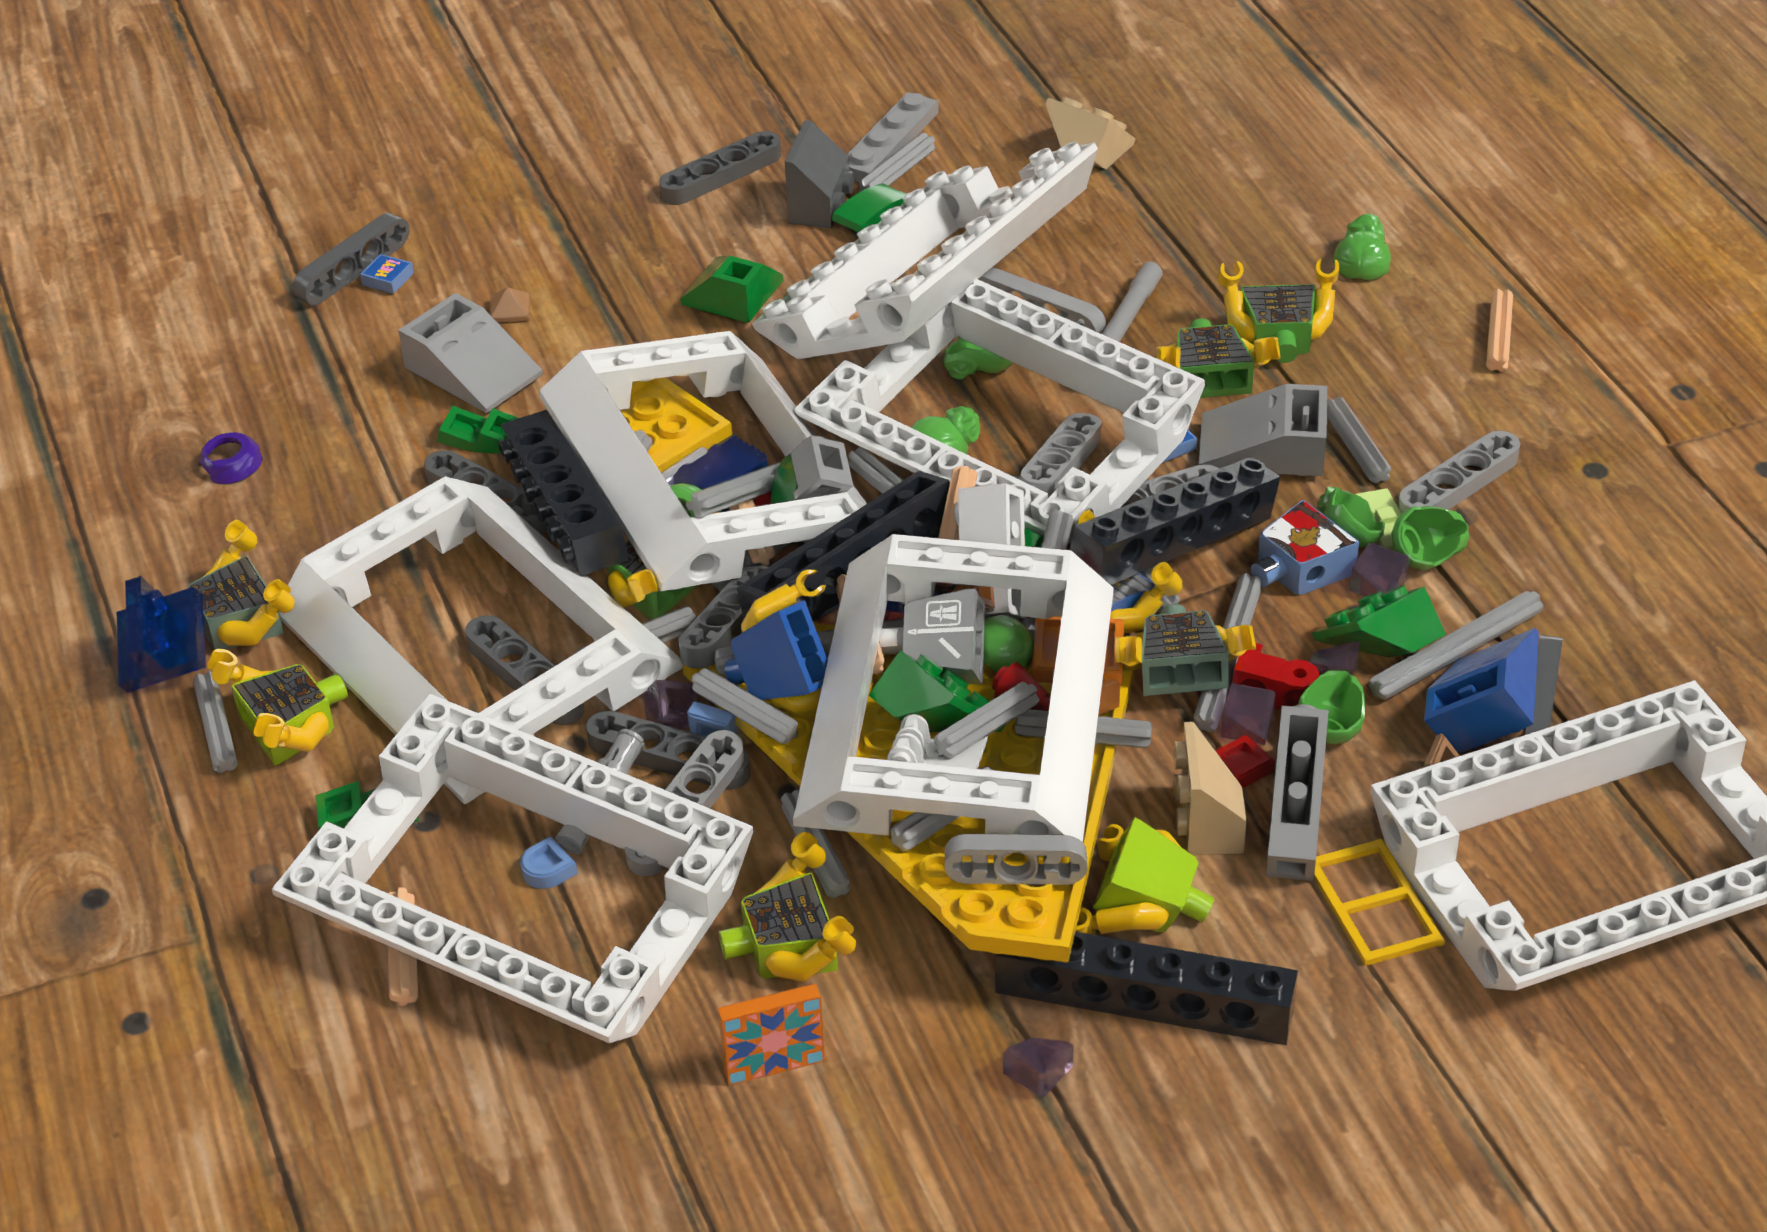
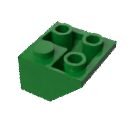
M731 255L717 256L684 293L680 301L681 305L749 323L784 281V278L780 272L761 263Z
M1405 585L1395 587L1385 593L1378 591L1357 601L1358 607L1350 611L1348 608H1345L1325 617L1326 626L1312 632L1315 641L1388 658L1413 653L1446 635L1426 588L1421 587L1407 591Z
M899 651L869 693L873 700L900 721L908 715H920L926 720L929 732H942L990 702L976 691L969 695L970 691L967 689L969 684L948 669L945 670L943 675L940 674L943 669L925 655L920 654L916 660L902 651ZM1006 724L994 732H1001Z

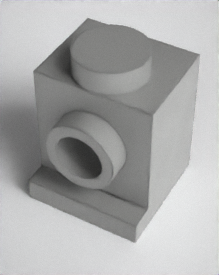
M810 435L790 452L798 489L793 492L795 500L844 493L853 487L844 443L825 439L821 436Z

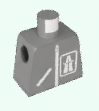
M975 588L910 601L904 607V627L882 628L879 640L883 655L898 654L899 651H902L916 660L920 654H923L943 669L940 674L943 675L945 670L948 669L968 684H983L985 603Z

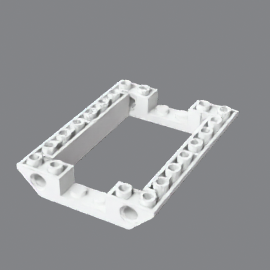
M1071 142L1062 146L1057 151L1051 152L1050 148H1044L1035 152L1029 157L1030 163L1018 172L1022 181L1015 184L1011 190L1009 186L998 189L988 166L972 169L970 165L957 169L952 174L946 175L945 171H940L931 175L925 180V187L914 190L903 197L904 203L901 206L893 207L881 214L880 218L882 221L861 230L857 234L858 240L838 248L834 252L836 256L834 259L814 267L810 271L812 274L810 278L791 285L787 289L788 295L783 299L767 304L762 309L764 314L752 323L754 329L796 359L903 342L972 285L975 279H979L1087 188L1098 151L1096 143L1078 145L1077 142ZM966 228L963 234L946 240L941 245L943 250L938 254L920 261L917 264L918 270L914 274L904 276L893 282L957 229ZM858 311L860 317L849 320V317Z
M975 279L972 285L901 343L889 344L865 368L844 360L794 408L795 415L914 473L920 470L950 481L955 467L968 466L977 472L978 476L975 487L1007 483L1024 491V526L1044 536L1049 515L1053 511L1066 512L1072 515L1074 519L1068 543H1071L1074 526L1078 525V519L1084 511L1091 510L1096 518L1119 509L1184 440L1204 389L1205 381L1175 366ZM960 336L961 339L1123 412L1124 439L1090 475L1072 467L1058 482V488L1048 498V493L879 412L955 337Z
M731 331L581 351L540 389L539 397L621 523L622 530L647 569H651L661 591L677 590L684 587L741 578L745 550L761 549L767 546L803 541L807 543L867 504L853 485L851 489L844 493L709 514L701 518L688 515L620 411L630 407L632 382L688 375L704 398L721 397L726 395V392L740 390L742 396L785 456L790 454L810 435L817 436L805 419L795 415V404L763 360Z
M446 476L302 558L288 584L291 588L290 595L294 597V608L288 613L283 614L279 612L281 621L334 674H338L344 684L396 735L429 693L444 700L447 699L352 608L371 596L364 571L423 537L439 552L444 554L461 544L463 538L477 531L481 538L595 640L589 646L478 714L534 736L535 732L593 696L600 699L611 711H615L683 668L680 657L587 575L580 576L572 562L565 563L560 551L488 487ZM448 777L443 783L464 805L485 792L452 777Z
M892 534L850 562L795 808L793 826L889 836L893 810L986 819L985 834L1069 835L1083 842L1114 588L1071 550ZM936 582L1021 590L1020 616L1048 619L1053 616L1062 617L1040 775L856 757L887 601H897L906 605L910 601L933 597Z
M1695 680L1371 785V796L1387 848L1414 891L1484 988L1516 991L1767 904V796L1741 767L1746 744L1745 737ZM1670 762L1676 765L1754 858L1730 868L1534 934V939L1531 938L1523 927L1524 920L1511 902L1508 900L1489 906L1456 861L1460 836L1458 832Z
M429 693L379 755L382 782L344 829L327 821L274 885L272 893L276 897L607 1043H612L638 1034L732 895L753 834V826ZM448 777H452L561 824L576 826L583 833L625 850V847L636 851L638 856L643 858L646 855L657 860L659 865L669 868L664 876L665 902L630 952L615 946L601 966V976L592 988L591 982L365 884Z

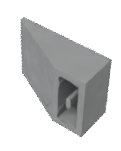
M454 293L398 330L404 367L485 413H488L492 408H495L543 375L542 369L483 307L457 293Z
M1284 384L1202 413L1199 465H1213L1220 469L1251 457L1263 462L1268 469L1276 474L1323 476L1327 435V386Z

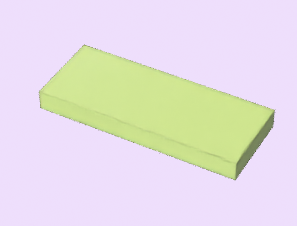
M1388 488L1357 493L1356 495L1368 501L1376 523L1381 521L1385 523L1384 535L1377 541L1382 552H1395L1391 532L1396 518L1401 515V512Z

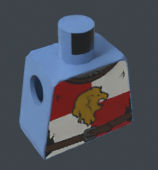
M1303 500L1262 531L1259 538L1258 562L1252 564L1251 574L1252 576L1257 575L1262 581L1261 587H1266L1275 581H1279L1294 594L1303 595L1356 574L1359 541Z

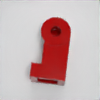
M1255 643L1256 650H1246L1238 658L1233 672L1231 698L1277 709H1282V706L1293 707L1298 705L1300 697L1307 687L1319 677V671L1312 663L1299 659L1287 661L1284 658L1262 653L1263 644Z

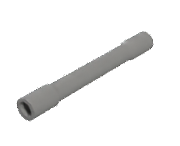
M1145 262L1130 284L1129 291L1102 335L1118 342L1121 341L1143 303L1150 297L1163 275L1162 269L1158 264Z

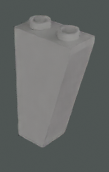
M1306 704L1293 707L1282 706L1266 877L1314 881L1329 710L1317 709Z

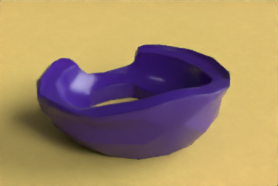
M231 432L217 435L206 443L201 450L199 465H202L208 472L214 483L232 484L242 481L255 473L261 465L263 457L259 445L251 437L242 433ZM227 443L242 445L241 450L231 458L216 461L208 458L210 452L219 445Z

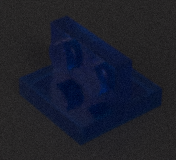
M141 576L126 580V609L116 612L118 685L129 693L206 668L203 595L195 587H191L163 596L158 589L155 590Z

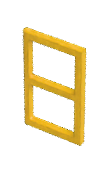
M1383 839L1316 856L1314 880L1365 966L1432 947H1440L1445 944L1443 936ZM1379 852L1398 883L1399 888L1342 903L1321 868ZM1407 899L1429 935L1370 951L1349 914Z

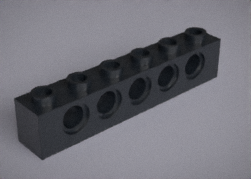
M543 410L500 424L504 440L498 441V446L502 459L506 465L510 464L516 483L522 484L527 501L529 503L533 502L539 521H545L552 542H558L564 562H572L579 575L583 576L628 561L629 558L621 523L548 411Z
M1248 457L1075 525L1070 550L1106 582L1112 585L1153 568L1161 562L1170 561L1270 519L1281 476L1268 469L1263 462Z
M919 470L737 587L743 618L747 615L754 601L785 584L789 587L796 584V579L802 571L817 570L818 572L806 577L804 586L807 591L812 592L818 587L826 585L824 592L816 597L802 595L796 601L799 603L805 600L812 621L819 619L824 612L839 603L836 592L837 578L842 574L847 575L850 562L892 534L938 538L950 481Z
M1076 931L1069 962L995 954V993L1281 1045H1287L1295 1007L1298 970Z

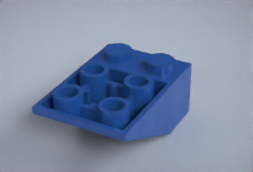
M1533 628L1458 659L1427 689L1424 721L1436 735L1443 734L1458 754L1472 748H1479L1487 742L1510 733L1520 732L1534 724L1539 631Z

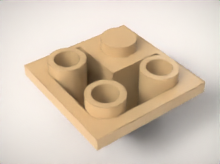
M1063 97L1061 102L1048 98L1045 105L1060 146L1062 147L1071 142H1077L1078 145L1095 142L1098 151L1094 166L1106 170L1131 148L1136 138L1125 131L1127 125L1113 119L1114 116L1106 111L1093 108L1091 112L1082 108L1083 105L1067 97Z
M1184 722L1183 741H1175L1174 747L1175 768L1181 769V774H1173L1174 802L1182 803L1183 806L1176 809L1177 836H1186L1187 852L1192 855L1243 854L1246 814L1242 786L1195 723Z

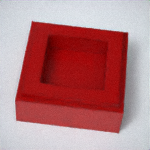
M1246 734L1215 750L1242 786V789L1274 772L1275 760Z

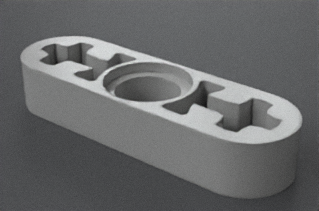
M961 834L950 839L945 846V871L952 880L964 884L1069 885L1080 881L1087 872V852L1081 840L1069 835ZM1011 853H1021L1029 858L1025 864L1020 866L1008 865L1002 859ZM988 855H994V863H988ZM1038 855L1043 856L1044 864H1038ZM962 856H972L971 862H962ZM1061 857H1070L1069 863L1059 862Z

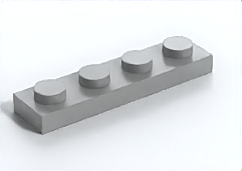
M907 92L847 154L849 156V171L854 172V181L859 182L913 140L939 113L938 100L924 97L918 93Z

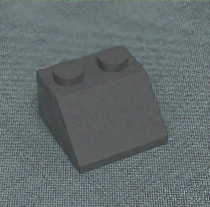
M804 120L785 160L788 223L832 228L834 223L832 220L833 213L845 203L846 194H851L854 187L855 176L854 172L849 171V156L812 121Z

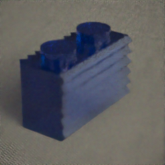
M734 435L721 444L712 445L705 455L691 464H683L673 475L674 484H691L703 490L767 467L768 459L765 452L761 453L759 449L756 450L753 445L750 446L748 442L744 443L742 438L738 439ZM728 507V508L722 509L721 511H722V512H727V510L730 511V509H729V507Z

